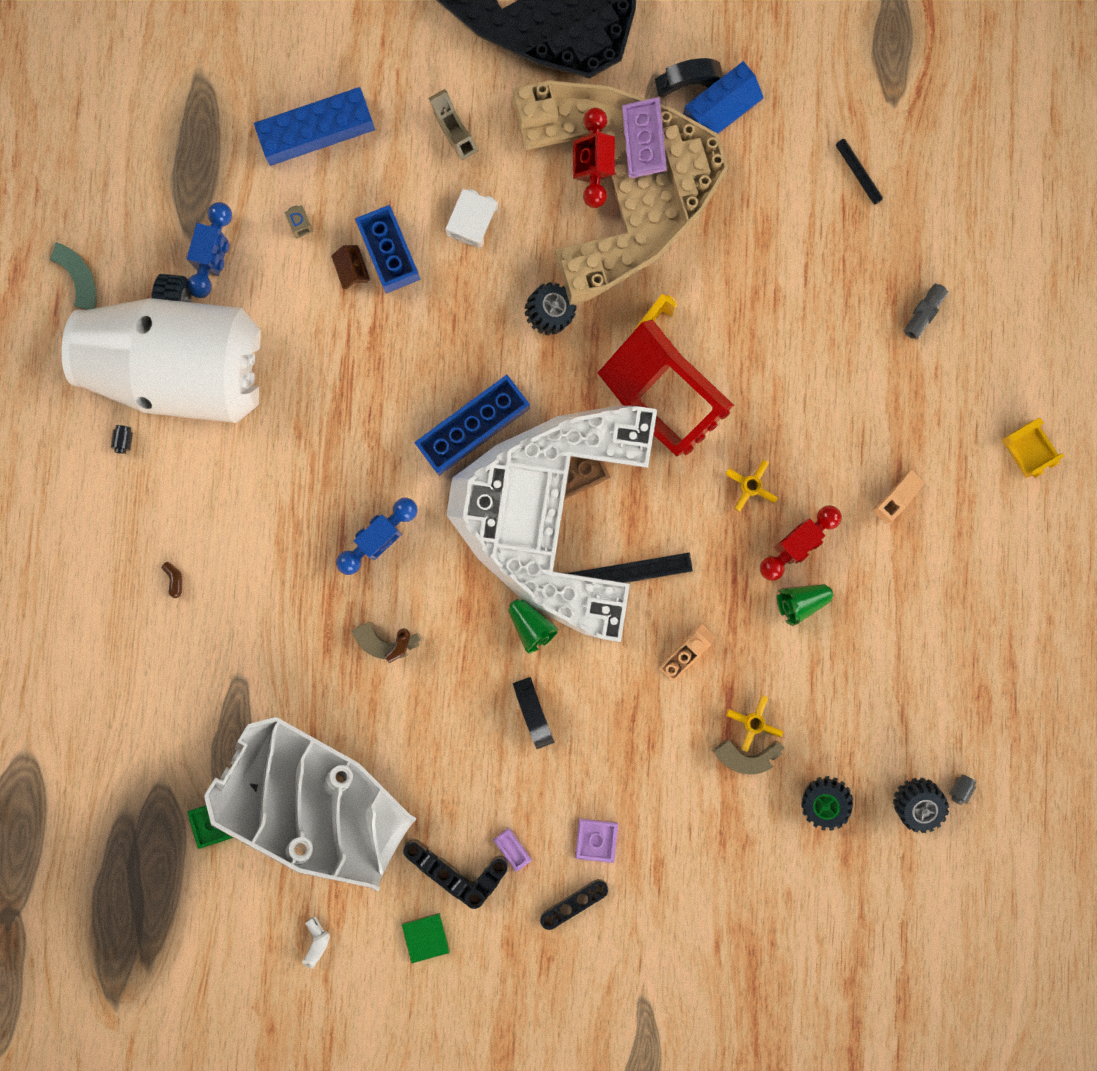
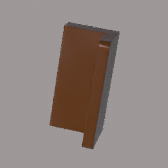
M343 245L332 254L331 257L343 289H348L354 283H366L370 280L358 245Z

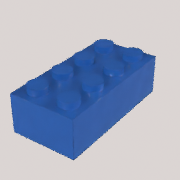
M390 205L355 218L386 294L421 280Z

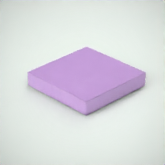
M579 818L575 859L614 863L618 822Z

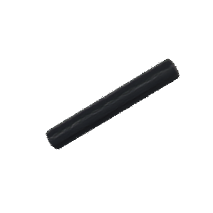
M841 139L836 144L837 149L874 205L880 203L883 200V196L846 139Z

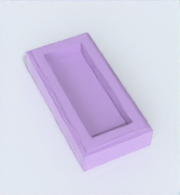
M510 828L493 839L515 872L532 861Z

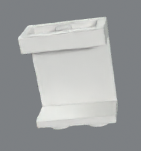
M462 189L445 229L447 236L482 249L486 230L494 211H498V202L490 196H480L478 192L472 189Z

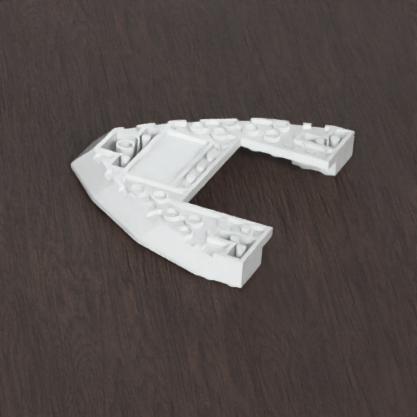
M618 405L557 416L494 446L452 477L446 516L476 557L516 595L525 600L534 609L584 635L621 642L630 584L553 572L570 459L572 456L648 468L657 409Z

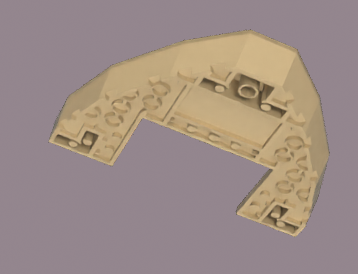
M545 81L512 88V103L526 150L577 140L590 135V131L584 126L583 118L585 113L594 107L602 109L607 115V125L601 133L615 136V175L610 176L627 234L555 249V255L570 305L589 301L658 260L703 212L729 168L717 133L673 108L661 105L667 171L630 178L628 174L622 105L647 99L609 86Z

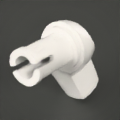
M316 916L305 923L314 939L302 964L311 969L314 968L323 955L330 940L329 931L323 930Z

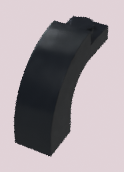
M697 58L679 62L666 68V73L654 80L658 96L663 98L688 85L700 84L709 88L723 77L719 61L710 58Z
M531 677L512 683L536 749L555 743Z

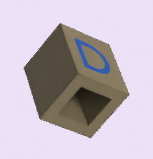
M302 205L292 206L288 211L284 212L296 239L314 232Z

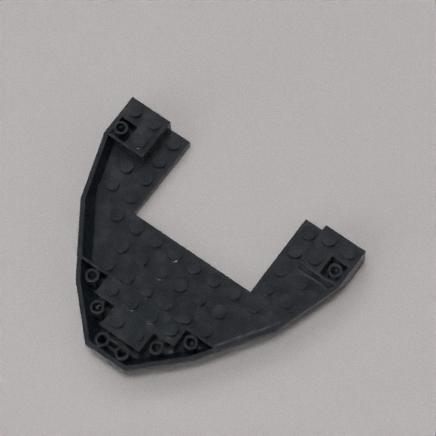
M436 0L478 37L539 66L589 79L622 61L636 10V0H517L503 9L497 0Z

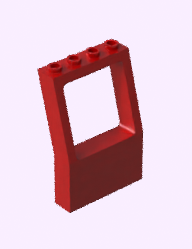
M653 319L644 321L597 373L623 406L645 408L648 407L641 401V397L669 367L684 379L712 406V411L683 440L656 415L653 435L676 457L682 454L686 456L694 450L693 446L696 443L699 444L706 438L705 434L708 431L711 432L718 426L717 422L720 419L723 420L730 415L731 412L729 410L734 404L679 353Z

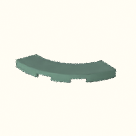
M56 242L50 260L63 266L71 275L76 290L74 306L84 310L95 309L97 289L95 288L94 276L90 268L77 253Z

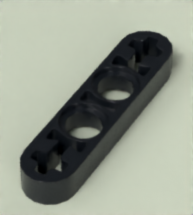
M602 879L594 880L550 907L540 917L541 926L546 930H552L603 899L608 893L607 883ZM597 884L604 886L603 893L595 892L593 894L595 898L591 899V895L587 890L591 889L592 893L596 890ZM580 894L588 896L586 904H579L577 902V897ZM564 904L570 905L572 909L568 915H564L560 911L561 906ZM554 910H557L561 919L558 920V917H555L552 920L553 924L545 923V916L553 917L555 915Z

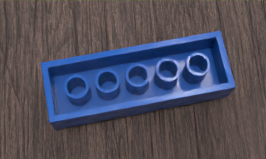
M361 87L254 123L265 158L270 166L375 131Z
M506 374L414 443L438 476H440L530 409V404Z

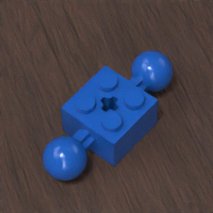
M223 202L213 203L209 207L207 215L211 226L197 223L186 259L197 270V274L192 275L187 281V290L195 298H205L210 294L212 284L208 276L209 274L219 276L220 271L224 268L223 259L225 253L229 251V240L221 231L222 227L227 226L231 222L232 211Z
M400 498L395 502L393 514L389 518H386L383 514L372 518L369 522L371 524L366 529L362 528L356 533L354 542L357 544V547L353 551H343L338 555L336 559L337 569L342 574L352 575L360 569L361 558L365 555L372 560H376L402 535L396 526L400 522H409L416 517L418 512L416 503L410 498Z

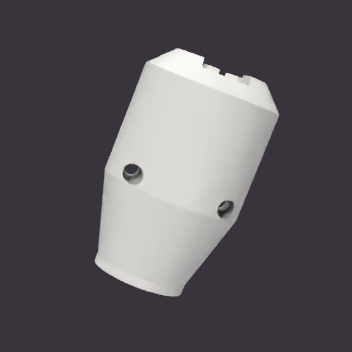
M149 298L89 310H75L68 318L63 333L62 365L65 377L72 386L83 387L143 413L238 423L259 405V386H252L255 375L252 373V365L255 363V354L253 353L260 349L261 329L242 308Z
M277 717L248 724L237 741L235 747L237 751L230 763L232 764L231 769L227 767L220 780L215 778L204 795L211 825L298 873L365 886L378 892L381 878L392 855L416 818L410 815L358 762ZM335 775L341 776L343 783L336 781ZM250 783L258 784L257 792L252 789ZM294 848H300L303 855H297Z

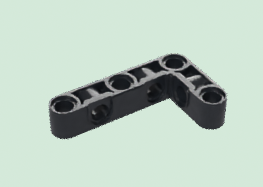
M417 839L409 840L403 849V854L409 861L451 895L472 909L482 906L488 896L498 886L508 869L507 859L503 856H495L488 866L484 868L480 877L476 881L470 882L460 874L458 869L442 857L439 858L428 849L429 847ZM415 845L418 848V853L411 854L408 846ZM502 862L505 867L503 870H496L494 863ZM442 869L447 870L449 877L442 878L439 875V871ZM478 894L480 901L473 902L470 899V895Z

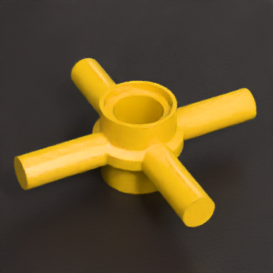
M762 460L754 475L743 477L730 468L727 469L725 475L739 482L743 491L734 506L736 511L740 512L749 496L757 494L773 504L777 501L778 497L762 488L760 478L769 465V462L766 460ZM748 481H752L755 483V490L752 491L748 489Z
M761 695L755 712L747 716L728 709L726 716L744 723V727L747 730L741 750L748 752L754 735L762 731L780 738L782 737L783 730L766 724L762 716L769 697ZM753 718H757L759 725L757 728L752 729L750 721Z

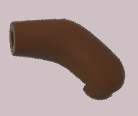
M165 562L161 569L170 579L169 595L172 598H179L182 593V574L171 563Z
M402 628L397 632L395 647L384 655L388 663L405 655L410 639V632L407 629Z

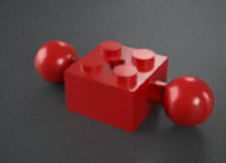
M594 107L589 109L583 118L584 126L590 131V135L573 141V179L590 183L583 192V200L590 208H599L604 205L607 199V192L600 185V179L615 175V136L601 133L607 125V115L602 109Z
M827 505L818 511L815 523L810 518L801 522L774 546L780 554L777 557H766L761 562V575L769 581H775L783 576L785 564L794 562L797 564L804 561L809 556L807 553L809 550H815L823 544L822 539L826 535L822 531L825 529L832 530L840 525L842 521L840 510L835 506Z

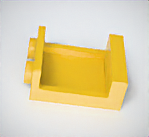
M662 293L636 328L644 321L652 319L655 321L661 312H665L672 317L677 308L676 300L672 296Z
M1041 417L1032 420L1001 439L1025 478L1030 476L1036 478L1045 473L1043 469L1048 466L1050 468L1055 467L1061 463L1060 459L1064 457L1063 453H1057L1041 428V425L1044 424Z

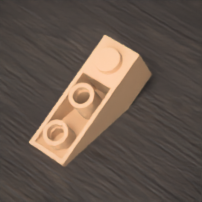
M910 470L872 511L885 524L892 522L906 508L925 482L915 472Z
M701 624L659 669L674 681L712 645L716 636Z

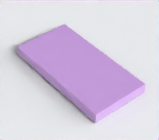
M659 97L622 105L629 177L635 178L667 171Z

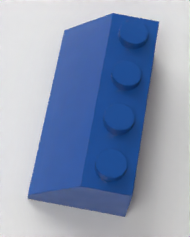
M742 61L689 102L684 108L683 115L719 134L764 97L755 74Z

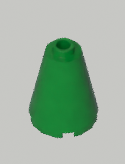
M825 584L782 588L778 590L780 594L777 595L776 599L781 615H786L788 619L785 620L786 623L790 626H795L832 601L833 591Z
M516 599L510 603L508 612L528 654L539 650L537 646L542 644L545 646L557 635L558 628L525 600Z

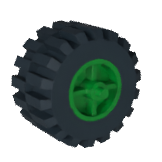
M825 776L824 779L818 777L816 781H811L805 789L801 803L803 815H807L806 820L809 823L811 821L814 822L813 826L815 828L819 825L821 830L824 831L826 827L830 831L834 830L835 827L839 829L843 823L846 824L848 822V818L851 816L853 796L850 795L849 787L845 788L843 781L837 782L838 778L834 777L831 780L829 776Z

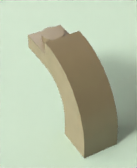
M444 89L429 97L428 99L441 129L461 160L478 152L472 135L466 130L459 119L448 92Z
M371 622L351 630L359 646L374 657L386 659L384 655L395 647L396 643H387L377 635ZM419 633L410 636L409 650L418 647V642L422 641ZM407 652L400 658L408 656Z
M726 739L712 749V752L720 762L733 771L742 774H759L774 767L769 760L777 759L782 754L781 751L784 747L780 742L775 741L759 754L745 756L736 750L730 740Z

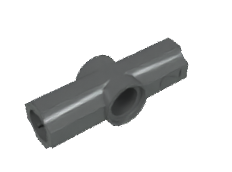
M935 283L928 291L926 297L920 301L913 312V317L903 330L908 337L917 340L927 324L934 319L939 311L938 307L948 294L946 287Z

